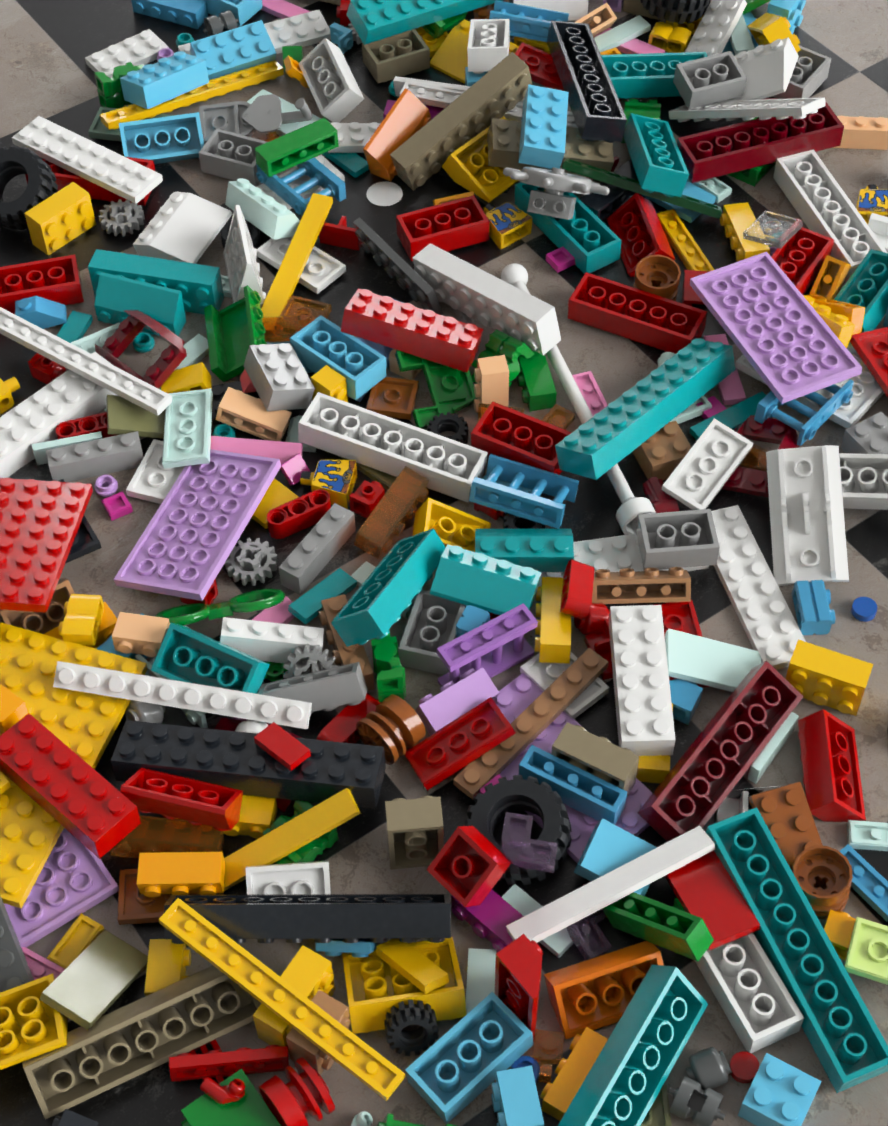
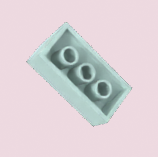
M239 178L237 181L228 182L226 206L234 211L235 205H240L244 219L274 240L294 236L300 220L286 206L275 201L273 197L262 192L260 188L249 183L247 179Z

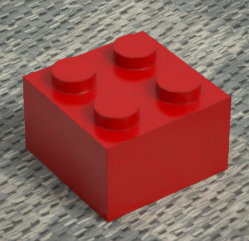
M459 826L427 868V871L464 907L481 905L512 862L474 826Z

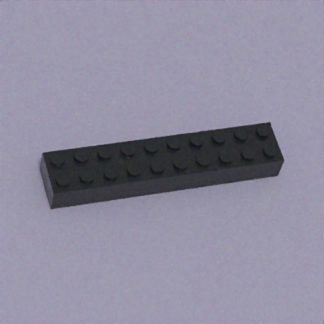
M551 20L547 44L564 91L569 92L568 102L581 138L587 141L622 142L627 118L589 24Z
M126 720L111 758L116 781L126 782L140 768H146L242 790L243 795L321 803L348 788L358 807L376 809L386 769L384 747L296 738L310 749L311 756L290 771L255 744L254 736L257 735L256 733Z
M449 894L171 895L164 904L165 913L177 898L181 899L237 944L245 943L246 939H257L258 943H273L274 939H286L287 943H301L303 939H314L316 943H329L331 939L343 938L345 943L360 942V938H371V942L385 943L388 942V938H399L400 942L412 943L416 942V938H428V942L439 943L444 942L445 938H451V902ZM164 927V939H172L174 944H184L182 940Z

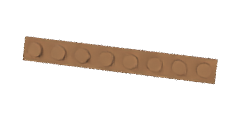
M588 648L511 723L516 734L469 763L453 779V785L474 800L473 798L477 793H480V789L500 774L608 668L609 662Z

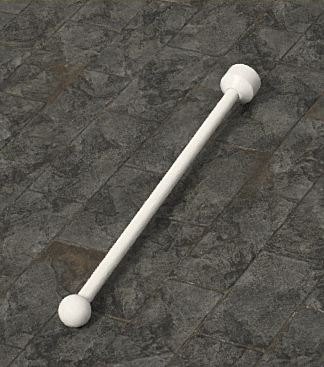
M517 263L507 265L501 273V280L530 294L526 287L528 282L527 270ZM555 345L546 355L581 424H584L593 415L557 345ZM616 464L606 472L622 503L616 512V519L625 535L636 534L638 515L656 513L649 499L634 497L620 467Z

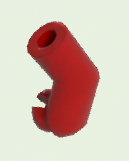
M207 1077L201 1084L200 1090L217 1103L226 1104L239 1101L244 1096L245 1083L240 1079H234L229 1085L221 1086L210 1077Z

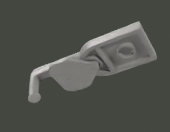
M274 94L258 96L252 104L245 101H235L199 106L204 145L216 129L251 137L256 131L260 133L274 132L281 127V124L309 121L312 119V113L303 98H299L295 102V107L300 111L282 113L281 101Z

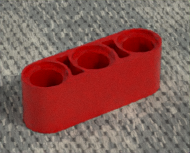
M107 412L65 421L56 427L58 439L101 431L102 438L117 436L107 433Z
M322 489L314 490L270 510L267 513L270 536L275 539H283L317 524L331 508L329 493Z
M572 559L569 560L563 577L561 613L582 620L587 618L592 604L595 570L593 566Z
M367 693L365 700L353 706L347 705L320 731L316 740L355 744L360 739L356 729L357 722L364 717L366 718L369 712H376V706L381 702Z

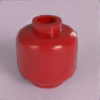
M592 603L585 620L574 617L575 626L584 635L604 633V620L609 619L610 612L604 603Z

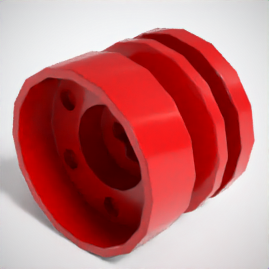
M300 1057L294 1061L299 1075L290 1065L284 1068L288 1083L285 1084L277 1075H274L258 1086L264 1102L281 1126H309L305 1116L307 1113L316 1121L322 1120L323 1116L319 1106L326 1114L335 1111L330 1091L323 1078L303 1057Z

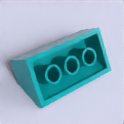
M872 249L834 298L837 301L866 307L861 333L874 330L885 316L888 308V253Z
M101 272L94 303L98 321L110 324L121 323L128 317L123 310H139L179 336L187 322L181 291ZM145 327L141 330L142 332L155 334Z
M475 529V552L483 553L499 560H507L510 563L523 567H530L540 572H565L569 560H574L572 529Z
M447 544L440 558L430 594L460 604L472 605L497 615H502L523 603L530 611L536 597L542 572L530 567L510 563L507 560L489 557L483 553L469 551L460 546Z

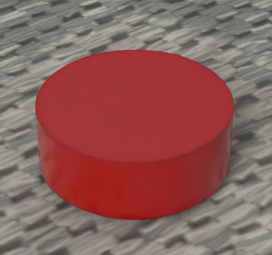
M746 1051L737 1052L732 1056L729 1064L732 1071L730 1075L740 1083L752 1082L759 1069L757 1058Z

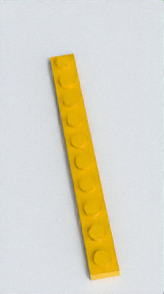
M273 60L209 80V83L150 109L131 104L100 114V119L108 130L118 129L119 123L153 118L158 114L172 112L180 107H188L193 103L207 101L215 96H223L234 90L238 91L250 85H258L266 80H274L284 75V69Z
M177 898L159 918L162 926L385 1101L389 1099L405 1078V1073L181 899Z

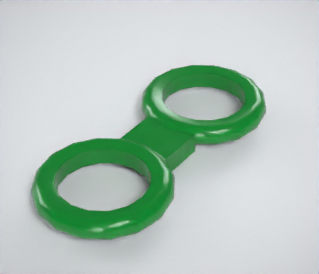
M279 589L256 590L237 595L226 602L211 605L196 603L169 608L156 614L155 617L169 618L170 623L185 626L202 621L208 617L209 620L233 616V612L243 613L267 609L283 602L285 593Z

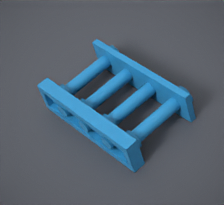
M495 0L494 11H490L489 19H509L510 36L547 42L551 20L568 22L569 13Z
M316 158L296 165L299 169L281 179L277 175L268 177L256 164L258 180L289 204L298 215L303 216L311 197L304 199L300 194L316 185L323 188L322 191L316 194L333 196L339 202L346 199L345 182ZM303 175L311 178L294 189L287 185Z
M850 379L842 388L836 384L825 387L824 389L835 394L830 400L816 392L804 395L806 398L822 406L818 412L795 399L781 404L774 393L770 391L758 403L754 420L762 424L768 417L776 418L800 432L797 445L801 446L807 439L811 440L814 437L817 429L843 403L847 404L853 396V391L851 390L854 381ZM781 405H787L810 419L803 424L778 408Z
M490 454L486 472L488 477L486 480L478 477L473 479L469 501L559 529L562 525L566 505L562 503L564 500L575 502L579 481ZM497 479L505 482H509L510 484L507 487L504 485L497 484L495 482L497 481ZM522 486L531 489L532 492L526 493L518 490V488ZM542 493H545L554 496L555 498L552 501L540 497V495Z

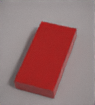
M275 722L254 736L255 744L290 771L311 756L309 748Z

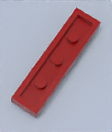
M268 1045L260 1049L243 1047L229 1052L212 1050L206 1054L197 1055L182 1053L176 1057H169L171 1082L203 1079L206 1077L215 1078V1076L225 1077L236 1073L241 1068L245 1074L285 1071L284 1068L289 1066L288 1046Z

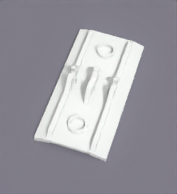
M824 445L777 449L766 452L773 571L778 586L791 585L796 581L807 580L808 582L811 580L849 582L839 446Z

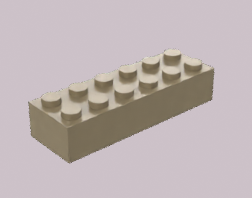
M492 118L487 134L488 166L520 170L523 167L552 170L518 163L522 121ZM566 126L565 154L560 169H562L564 158H569L611 172L614 164L613 145L602 140L587 141L582 139L578 128ZM564 170L565 173H570V174H574V175L583 176V175H580V174H576V173H573V172Z

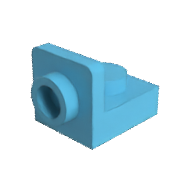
M335 22L330 25L331 42L338 44V47L344 54L353 46L352 30Z

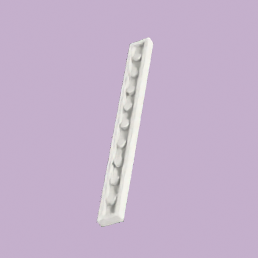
M406 81L399 96L406 88L423 104L446 108L464 92ZM518 102L512 110H509L503 116L507 120L522 121L523 103ZM567 111V127L578 128L573 113Z
M0 307V334L157 416L172 403V397L168 393Z
M57 661L53 687L266 723L275 722L278 725L308 729L312 707L311 702Z

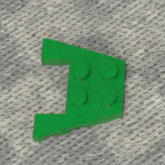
M396 350L395 356L400 372L423 369L434 405L413 410L412 414L416 427L425 429L434 416L439 417L440 413L447 415V412H451L452 415L473 404L474 399H477L469 370L466 373Z

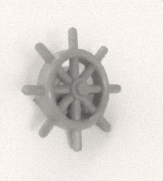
M507 167L503 169V174L513 180H520V182L545 188V191L531 190L527 212L569 220L573 219L576 197L563 195L564 192L590 195V193L608 195L610 192L606 186L594 183L587 177L565 173L564 169L552 167V170L523 167L522 170Z

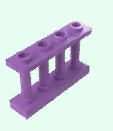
M523 603L438 647L437 655L449 670V673L438 678L439 685L442 687L450 681H453L454 684L462 680L461 675L472 668L477 671L483 667L488 676L492 678L532 657L534 650L524 638V634L536 628L538 621Z

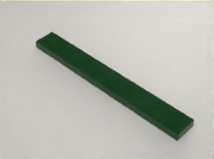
M564 158L562 169L711 217L718 219L721 217L722 209L720 206L686 195L668 197L660 192L654 191L649 193L641 188L638 180L573 159Z

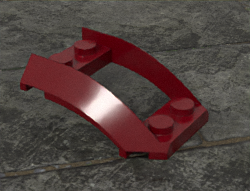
M123 310L128 317L119 324V328L114 334L106 339L102 348L95 344V351L113 366L159 389L187 356L186 349L183 347L185 342L168 328L139 310ZM145 327L170 345L163 350L159 359L141 377L121 362L118 357Z
M750 415L734 429L735 432L746 439L779 444L778 449L800 447L797 445L798 435L796 430L777 419L767 418L761 424L754 420L755 415ZM737 467L721 489L769 498L767 471Z

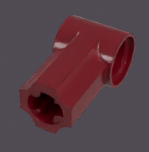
M652 477L643 483L642 489L644 494L652 503L656 513L679 511L677 500L661 490L664 484L662 479Z

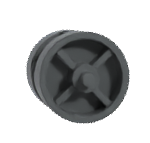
M230 10L219 13V17L212 15L204 18L205 29L203 32L204 34L207 33L209 37L238 28L237 23L239 20L238 18L235 19Z
M687 1076L684 1077L680 1087H677L676 1090L670 1087L668 1093L672 1094L674 1099L670 1113L684 1120L690 1117L696 1126H711L717 1118L724 1120L725 1114L721 1113L719 1108L724 1095L710 1088L702 1090L700 1083Z

